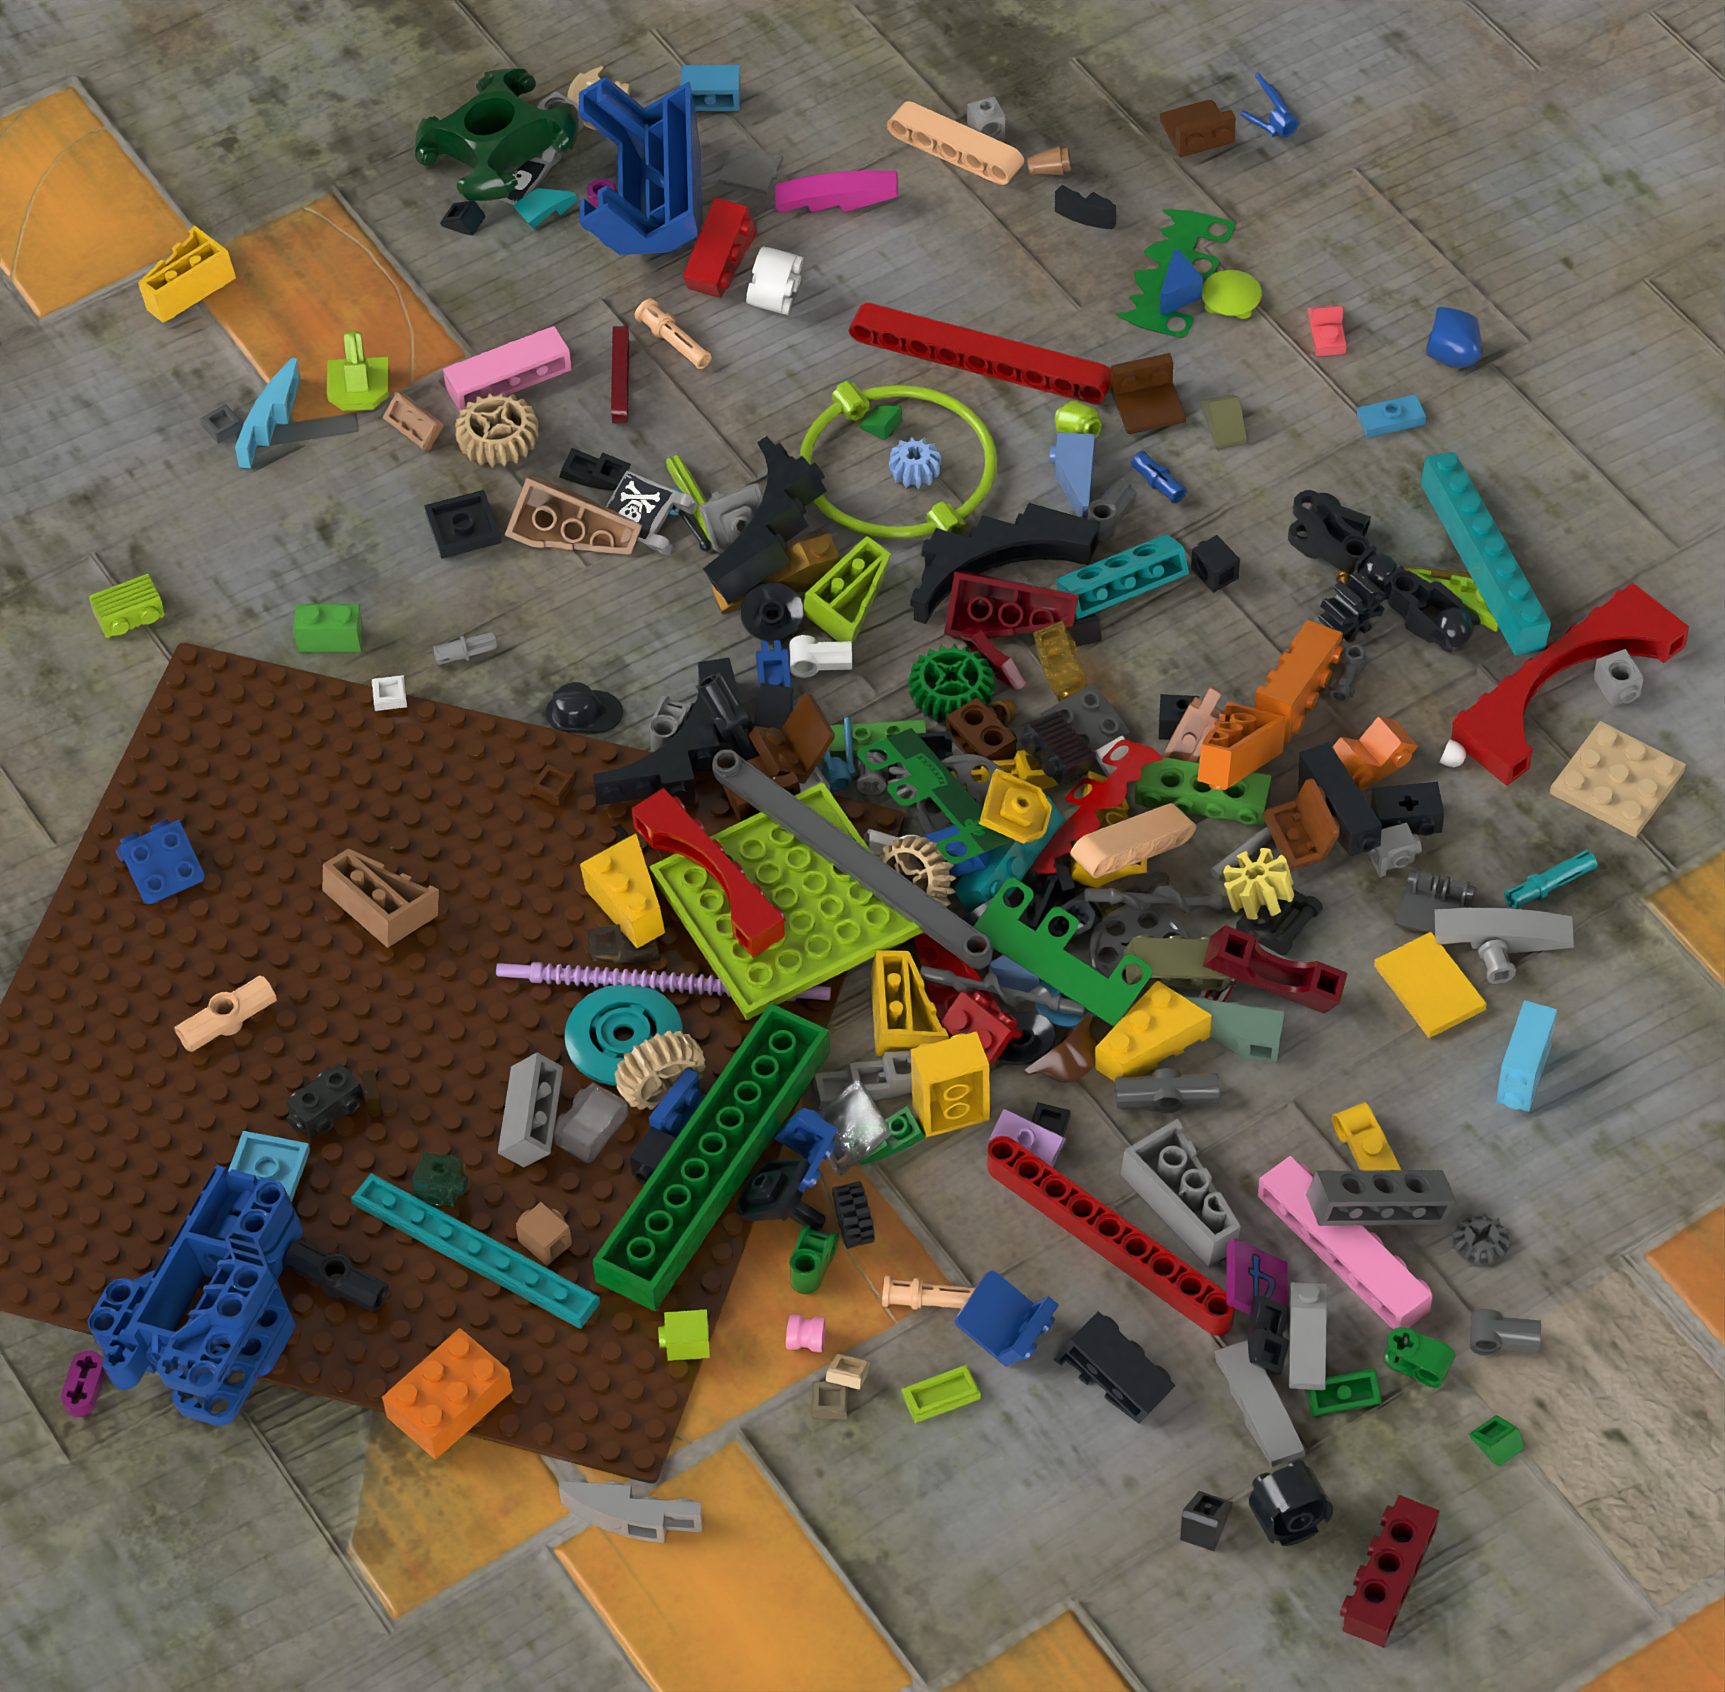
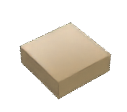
M836 1354L827 1370L826 1381L860 1390L869 1373L870 1362Z

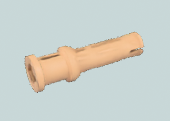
M646 299L638 306L635 312V319L639 323H645L651 328V332L656 338L667 340L691 361L697 369L701 370L710 363L711 354L676 325L675 318L670 313H664L654 299Z
M885 1275L882 1307L896 1304L911 1306L913 1310L921 1308V1305L962 1309L975 1288L924 1284L920 1278H914L913 1281L892 1280L890 1276Z

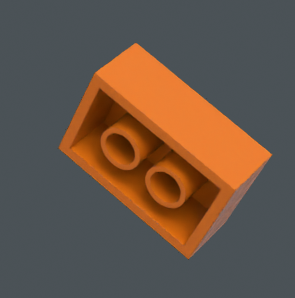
M459 1328L384 1394L382 1398L387 1418L432 1458L437 1460L508 1396L513 1389L509 1369Z

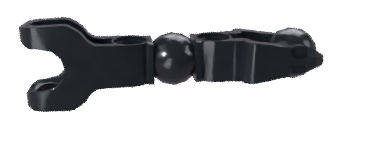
M1305 490L1296 495L1292 509L1294 516L1298 520L1290 525L1288 531V541L1293 547L1309 558H1323L1340 571L1346 572L1349 575L1358 572L1361 576L1365 575L1387 595L1386 600L1390 607L1405 619L1404 625L1406 629L1428 643L1435 642L1444 651L1451 652L1452 647H1459L1469 640L1473 634V626L1480 625L1481 620L1478 615L1465 608L1462 600L1444 584L1438 581L1429 583L1415 573L1404 570L1403 566L1398 567L1392 557L1383 553H1376L1377 547L1374 545L1371 547L1369 541L1345 523L1334 504L1313 490ZM1302 504H1313L1316 507V512L1313 513L1303 507ZM1300 531L1307 532L1308 537H1301L1297 533ZM1434 606L1441 611L1432 621L1420 610Z

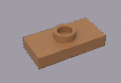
M402 392L395 393L383 416L384 420L420 448L427 451L431 450L444 425Z

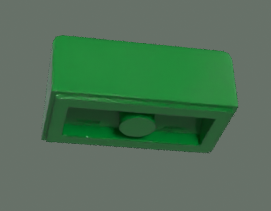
M1375 1368L1326 1376L1325 1390L1304 1389L1311 1416L1382 1404Z

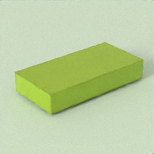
M967 1364L901 1389L902 1397L915 1423L981 1399V1393Z

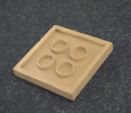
M1599 721L1551 785L1550 794L1636 838L1682 776L1686 764Z

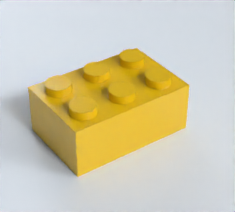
M977 1031L969 1034H957L947 1040L936 1043H924L917 1048L911 1049L912 1105L920 1127L926 1136L925 1138L990 1120L989 1062Z

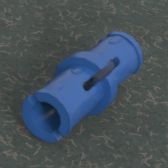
M1140 451L1133 457L1131 461L1132 467L1148 480L1149 486L1153 489H1159L1174 504L1184 498L1187 493L1186 487L1170 475V470L1166 466L1157 464L1145 451Z

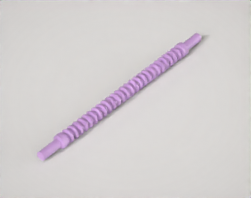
M532 962L531 965L498 963L496 968V976L526 978L530 979L531 983H541L543 980H546L550 984L552 980H555L558 985L561 981H565V984L569 985L573 981L576 986H579L580 982H584L586 987L589 986V983H594L595 987H598L599 984H603L604 987H607L609 984L613 986L617 984H622V986L631 984L632 986L641 985L643 988L645 986L651 987L653 990L660 988L661 992L669 988L671 993L675 989H679L680 993H684V990H689L690 994L697 990L700 995L704 991H708L710 996L713 992H717L718 996H722L725 992L728 997H731L720 979H714L713 975L705 978L701 974L699 978H696L694 973L690 977H686L685 973L676 976V973L672 972L671 976H668L665 971L661 975H657L656 971L648 974L646 970L639 974L637 969H634L633 973H629L628 969L619 972L618 968L611 972L608 967L604 971H600L598 966L595 970H591L589 966H586L583 970L580 965H577L576 969H572L569 964L566 968H562L561 964L554 968L551 963L546 967L541 962ZM815 986L786 1001L794 1002L796 998L830 1000L831 987Z

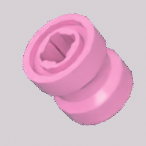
M790 1314L786 1348L799 1350L801 1347H806L812 1352L822 1353L826 1334V1318L815 1316L810 1320L804 1319L801 1315Z

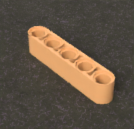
M910 101L904 102L887 121V129L895 138L999 185H1006L1024 164V157L1016 148Z
M1169 803L1083 836L1073 846L1070 854L1094 878H1098L1183 845L1192 837L1197 825L1175 804Z

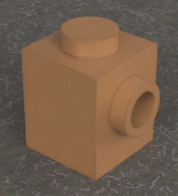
M542 1202L533 1209H528L522 1213L517 1223H515L518 1242L546 1266L572 1245L570 1226L566 1224L562 1214L556 1209L550 1210Z

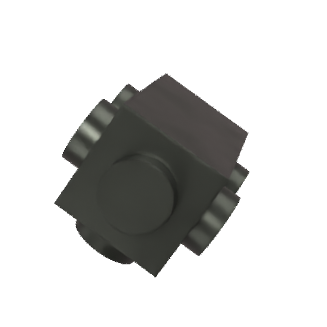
M340 1062L332 1068L322 1071L317 1079L305 1088L296 1090L290 1099L286 1101L289 1116H287L288 1123L295 1132H303L312 1141L318 1135L328 1132L345 1115L352 1114L360 1107L361 1103L364 1102L361 1083Z

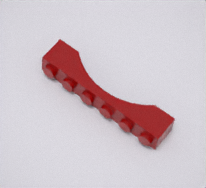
M663 788L631 808L634 828L653 849L680 854L703 867L714 877L723 889L731 907L732 935L752 958L785 937L784 922L786 919L781 909L777 905L772 906L765 899V894L757 883L751 884L745 877L740 864L729 860L725 855L722 845L716 839L711 840L707 836L701 822L695 817L692 819L686 813L683 803L677 796L672 797Z

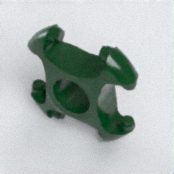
M510 68L488 71L484 73V77L478 80V84H476L479 94L441 120L436 116L421 119L415 139V156L420 164L431 166L436 162L437 156L447 154L474 168L468 176L461 178L457 182L459 193L469 201H492L507 198L509 193L515 190V186L518 185L512 174L524 163L541 154L551 145L558 153L573 149L579 128L578 111L574 105L569 103H561L554 109L543 110L519 98L518 96L531 92L536 86L534 77L525 69Z

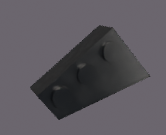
M1099 1311L1068 1341L1053 1359L1061 1366L1068 1362L1080 1371L1079 1379L1086 1385L1093 1381L1107 1392L1104 1398L1138 1424L1176 1386L1164 1368L1158 1365L1155 1366L1145 1356L1143 1348L1138 1343L1132 1340L1129 1341L1119 1331L1117 1323L1112 1318L1103 1316Z

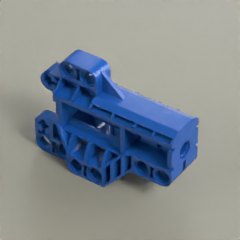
M216 1165L158 1268L135 1280L126 1278L116 1279L106 1287L89 1316L88 1327L97 1344L104 1351L103 1355L105 1358L101 1364L114 1387L119 1390L131 1389L139 1383L145 1371L155 1374L157 1370L164 1385L174 1389L172 1401L181 1415L217 1426L229 1424L235 1419L257 1378L265 1376L274 1368L296 1328L295 1321L278 1283V1278L284 1269L283 1261L287 1250L293 1242L301 1239L303 1226L284 1186L280 1182L263 1177L258 1180L256 1175L233 1169L228 1172L226 1167ZM204 1277L212 1278L209 1285L204 1286V1294L196 1308L189 1312L190 1318L186 1325L173 1332ZM226 1343L230 1344L231 1346L229 1348L221 1347L220 1344ZM234 1373L245 1374L244 1379L240 1383H228L229 1378ZM193 1395L196 1396L197 1400L191 1399ZM226 1401L229 1403L228 1408L224 1412L219 1414L211 1412L213 1406L218 1402Z

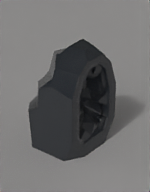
M1085 891L1059 906L1079 921V926L1070 940L1103 919L1095 902L1085 901ZM1063 916L1054 917L1049 922L1048 930L1051 935L1061 937L1068 932L1069 922Z

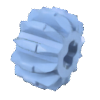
M911 437L908 443L900 440L898 447L892 448L889 470L893 474L895 483L903 482L905 488L915 485L919 490L922 483L930 486L933 479L938 478L941 456L940 452H937L935 443L927 444L925 437L920 441H915Z

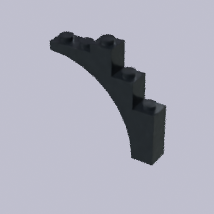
M768 436L757 442L765 456L768 468L767 485L762 501L752 520L740 536L721 555L703 568L715 590L728 605L790 563L785 553V550L788 549L786 542L809 527L803 517L807 513L804 507L827 492L821 481L825 476L815 462L810 465L803 456L795 460L793 456L788 455L780 442L775 445Z
M1028 503L1024 513L1018 514L1015 524L982 515L977 527L972 526L968 537L936 528L931 539L924 541L921 556L925 557L922 584L919 589H914L910 600V606L914 607V621L927 623L936 607L951 593L955 572L964 571L981 574L995 567L1031 560H1061L1089 565L1099 544L1100 523Z
M729 657L698 662V684L706 677L720 673L727 682L736 701L741 702ZM699 691L689 718L678 733L661 748L641 760L621 768L593 774L596 806L647 799L663 788L672 797L677 796L682 803L695 801L693 771L713 768L714 757L720 752L718 738H723L711 718L713 715Z

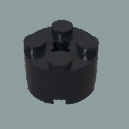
M1302 1460L1293 1461L1287 1467L1277 1470L1272 1474H1260L1252 1482L1254 1489L1249 1497V1506L1268 1540L1273 1544L1274 1540L1279 1541L1282 1546L1301 1543L1318 1533L1319 1530L1316 1526L1323 1519L1328 1523L1333 1515L1331 1501L1313 1470L1307 1467Z

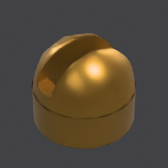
M1000 699L990 705L997 714L998 720L1004 726L1011 723L1017 716V707L1009 699Z

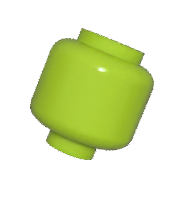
M1072 400L1060 407L1054 418L1056 432L1095 434L1096 439L1101 431L1102 424L1097 410L1079 401Z

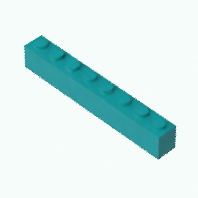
M1455 452L1426 456L1420 485L1512 652L1517 656L1544 651L1551 622Z

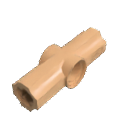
M258 976L232 993L220 992L215 994L210 999L207 1008L175 1026L176 1034L187 1051L193 1052L219 1035L226 1036L237 1033L241 1029L244 1020L277 1001L276 995L264 976Z

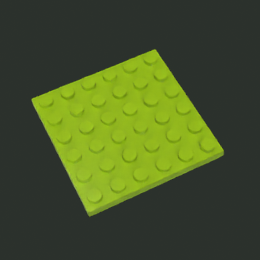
M823 782L795 795L797 799L870 851ZM763 812L709 837L711 840L716 839L722 845L725 855L731 862H738L745 873V877L751 884L757 883L763 890L765 899L772 906L777 905L785 916V937L754 958L733 937L730 904L723 889L703 867L677 853L649 866L650 875L746 1020L764 1012L770 1003L778 1005L875 957L876 950H889L923 933L918 925L914 922H909L875 897L871 891H867L859 885V882L852 880L849 875L837 869L833 863H829L795 838L793 834H790L778 823L776 824Z

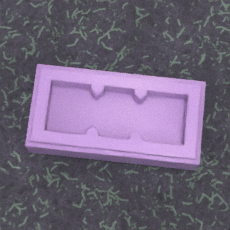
M1003 1109L989 1140H992L998 1136H1008L1051 1167L1054 1166L1066 1138L1007 1109Z

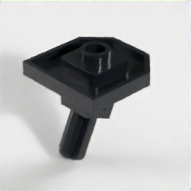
M805 1158L768 1161L749 1176L735 1203L740 1217L745 1222L776 1219L785 1221L790 1217L802 1226L804 1224L811 1225L812 1230L820 1231L826 1217L801 1201L803 1194L798 1190L810 1163Z

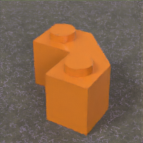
M1378 716L1359 740L1340 737L1332 748L1359 790H1363L1405 766L1411 760L1412 753L1417 749L1418 744L1396 720Z

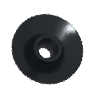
M774 582L764 583L750 590L744 597L740 607V617L744 628L752 636L763 641L783 640L791 636L801 625L804 615L803 604L799 595L789 586ZM769 614H776L778 618L769 620L767 616Z
M1034 1012L1010 1014L1017 1020L1015 1026L1023 1032V1035L1020 1039L1012 1037L998 1057V1060L1011 1065H1025L1039 1060L1052 1049L1055 1043L1056 1036L1052 1023L1043 1015Z

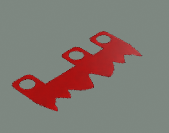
M1129 740L1117 742L1102 758V762L1118 768L1104 782L1085 778L1068 793L1065 801L1081 807L1052 836L1028 872L1036 871V873L1040 874L1056 873L1057 869L1054 867L1055 858L1071 852L1072 846L1070 842L1080 839L1100 827L1096 811L1121 805L1127 793L1126 783L1139 780L1142 777L1141 768L1144 765L1164 760L1163 757L1152 747ZM1120 746L1129 747L1124 757L1118 760H1111L1110 756L1115 749ZM1085 784L1092 785L1088 795L1080 799L1074 798V793L1079 787Z

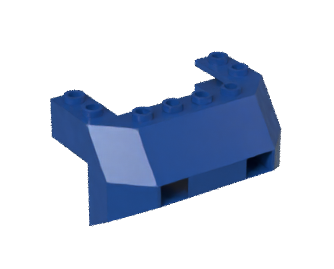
M606 76L579 92L578 110L582 119L591 123L604 137L609 138L618 146V193L608 185L599 189L598 208H595L585 199L581 200L579 221L582 227L594 234L605 246L610 247L619 255L668 253L696 242L703 227L701 149L690 81L645 108Z

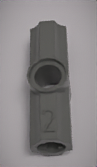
M1163 1068L1156 1070L1151 1076L1115 1077L1117 1108L1154 1107L1156 1111L1161 1113H1174L1183 1108V1105L1219 1104L1220 1100L1218 1073L1181 1075L1176 1069Z

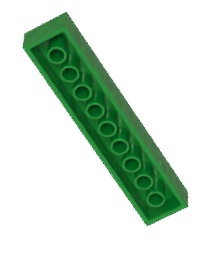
M770 1003L593 1259L596 1283L653 1311L658 1309L830 1054L828 1029Z

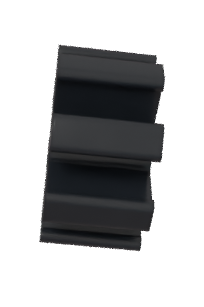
M1358 572L1350 575L1347 585L1341 580L1334 585L1333 589L1337 591L1336 597L1323 599L1320 607L1325 612L1318 616L1319 621L1326 627L1342 632V640L1345 639L1348 643L1355 640L1358 630L1365 634L1372 628L1368 620L1370 617L1382 616L1385 608L1380 603L1387 599V595L1365 575L1361 576Z

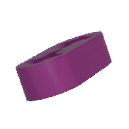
M80 1352L71 1362L61 1399L65 1411L73 1417L86 1416L95 1407L105 1377V1369L101 1364L103 1361L97 1352ZM89 1364H93L94 1368L89 1369L86 1378H84L82 1369H86ZM82 1389L85 1399H80L78 1404H73L72 1399H77Z

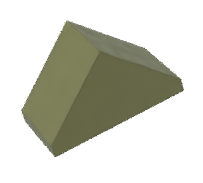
M1229 394L1200 400L1202 412L1217 450L1247 444L1240 398L1238 396Z

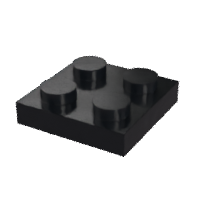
M484 490L424 505L425 514L441 559L502 543L500 532Z

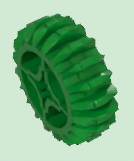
M955 643L951 649H945L941 644L939 651L936 652L929 648L927 656L919 655L917 663L912 665L910 677H908L909 696L911 700H914L916 709H922L924 717L933 714L935 722L941 718L946 720L947 715L977 697L985 706L990 704L993 691L995 690L994 672L989 667L987 658L981 659L979 651L970 653L968 646L959 650ZM970 678L976 683L974 687L969 684ZM929 681L934 683L935 688L933 690L927 685Z

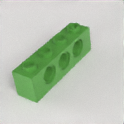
M1163 757L1164 760L1151 762L1141 768L1142 777L1136 781L1135 804L1143 805L1147 808H1158L1173 803L1184 814L1191 813L1208 816L1212 819H1226L1247 825L1256 824L1264 826L1265 821L1262 815L1268 809L1272 775L1252 772L1228 789L1216 790L1210 788L1207 783L1197 781L1199 763Z

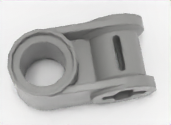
M667 695L661 696L656 712L649 724L652 752L661 748L678 733L689 718L695 705L694 702L689 701L685 704L670 700V697Z

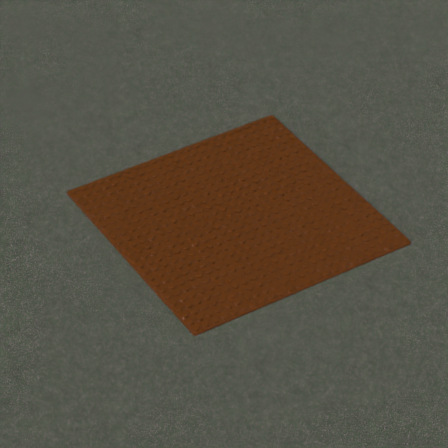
M189 643L178 644L0 1004V1311L93 1335L88 1327V1319L106 1287L116 1279L126 1278L135 1280L158 1268L216 1165L226 1167L227 1171L229 1170L243 1131L309 1143L310 1152L292 1200L293 1208L303 1226V1234L300 1240L328 1254L344 1255L353 1267L387 1283L389 1291L380 1309L372 1313L343 1297H329L324 1293L321 1286L284 1268L278 1278V1283L295 1321L296 1328L274 1368L265 1376L258 1377V1380L386 1413L382 1396L455 1331L461 1328L509 1369L513 1389L508 1396L465 1435L650 1484L657 1482L703 1358L668 1361L666 1347L660 1348L658 1327L665 1326L664 1312L707 1309L710 1342L755 1222H745L740 1217L735 1203L749 1176L768 1161L778 1160L783 1144L775 1140L774 1137L772 1138L656 1311L596 1283L593 1259L644 1187V1184L640 1183L632 1175L630 1155L650 1129L649 1116L656 1107L651 1110L648 1107L641 1110L637 1106L631 1107L624 1097L621 1096L617 1086L603 1084L587 1077L576 1068L567 1053L565 1027L569 1015L587 995L604 988L603 984L595 987L594 983H589V986L586 987L584 982H580L579 986H576L573 981L569 985H566L565 981H561L558 985L555 980H552L550 984L546 980H543L541 983H531L530 979L496 976L498 963L531 965L532 962H541L546 967L551 963L554 968L558 964H561L562 968H566L569 964L572 969H576V966L580 965L583 970L586 966H589L591 970H595L598 966L600 971H604L608 967L611 972L615 968H618L619 972L628 969L629 973H633V970L637 969L639 974H642L643 970H646L648 974L656 971L657 975H661L665 971L668 976H671L672 972H675L676 976L685 973L686 977H690L694 973L696 978L703 974L705 978L713 975L714 979H719L650 875L649 866L675 853L653 849L634 828L631 808L645 799L596 806L593 774L621 768L641 760L652 752L411 695H406L407 707L375 711L372 686ZM547 764L574 775L576 779L575 785L560 806L531 794V785ZM713 768L693 771L695 801L683 802L686 813L692 819L695 817L701 822L708 837L740 823L720 782L714 776ZM832 795L862 839L868 829L899 837L905 821V815L902 811ZM165 819H168L170 823L179 820L204 872V879L196 885L151 905L145 904L125 861L120 862L116 849L122 845L120 840L138 832L140 836L152 832L150 827ZM618 824H621L629 837L635 833L637 835L660 906L665 929L663 935L639 948L632 944L588 894L580 864L623 841L619 831L611 828ZM349 848L384 864L385 870L398 876L404 873L411 876V881L425 888L431 885L439 889L438 916L387 948L322 891L323 864ZM848 970L817 985L831 987L830 1000L796 998L794 1002L784 1001L776 1006L827 1029ZM264 976L274 991L277 1001L244 1020L241 1029L237 1033L226 1036L219 1035L195 1051H187L176 1034L175 1026L207 1008L210 999L215 994L220 992L232 993L256 977ZM656 988V991L670 1000L677 1009L682 1022L683 1034H690L703 1051L706 1068L702 1072L703 1077L699 1079L701 1093L707 1095L763 1012L746 1020L732 997H728L725 992L722 996H718L717 992H713L710 996L708 991H704L700 995L697 990L690 994L689 990H684V993H680L679 989H675L671 993L669 988H666L664 992H661L660 988ZM648 1016L646 1018L650 1024L651 1036L654 1037L657 1029L653 1019ZM623 1026L617 1028L613 1036L619 1041H627L633 1037L634 1031L629 1027ZM596 1033L590 1034L594 1046L600 1052H603L598 1044ZM538 1052L563 1066L551 1153L526 1167H522L498 1154L511 1066ZM340 1062L361 1083L364 1102L361 1103L355 1112L347 1114L337 1121L328 1132L318 1135L311 1141L303 1132H295L288 1123L287 1116H289L286 1101L290 1099L296 1090L305 1088L317 1079L322 1071L330 1069ZM375 1070L383 1116L371 1118L368 1114L361 1075L363 1071ZM801 1097L799 1098L795 1106L792 1108V1110L790 1111L782 1125L786 1121H788L793 1115H795ZM372 1173L599 1296L600 1304L584 1326L579 1329L352 1205L351 1197ZM540 1202L550 1210L556 1209L562 1214L566 1224L570 1226L572 1245L548 1266L518 1242L515 1224L522 1213L528 1209H533ZM333 1274L330 1277L338 1278L342 1276V1274ZM204 1277L173 1332L186 1325L190 1318L189 1312L196 1308L204 1294V1286L209 1285L212 1278ZM226 1343L220 1344L221 1347L229 1348L231 1346L230 1344Z

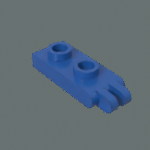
M774 640L775 650L768 651V641H761L762 651L756 652L759 690L761 683L791 687L788 649H781L780 640ZM793 700L791 703L790 713L793 711Z

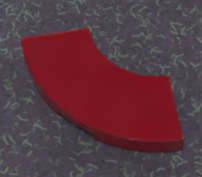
M967 627L959 633L972 653L979 651L981 659L987 658L994 673L998 671L995 675L998 680L1015 690H1020L1027 684L1012 659L1001 653L987 639L981 629Z

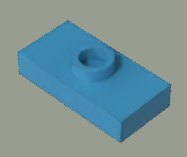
M1416 394L1357 407V417L1366 438L1418 427L1426 423V415Z

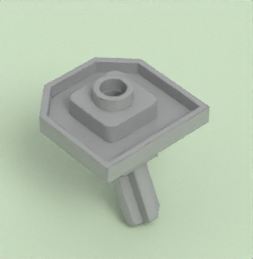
M751 484L727 495L713 492L712 497L708 499L707 503L699 505L713 550L723 553L750 523L762 501L758 484Z

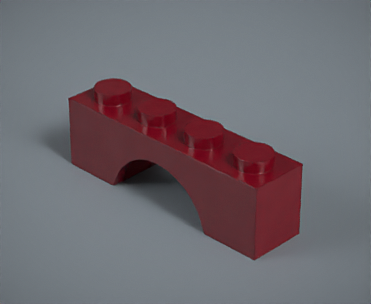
M1227 925L1210 937L1203 962V967L1324 1014L1340 1003L1348 974L1319 961L1297 962L1275 956L1262 949L1256 942L1255 936Z

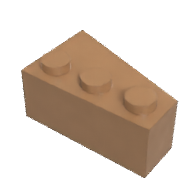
M349 848L323 864L322 891L387 948L438 916L439 889L431 885L425 888L412 882L411 876L404 873L398 876L385 870L384 864Z

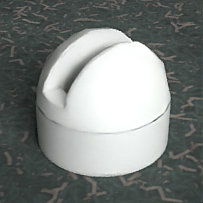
M1449 739L1439 763L1453 768L1460 766L1466 758L1465 748L1458 742Z

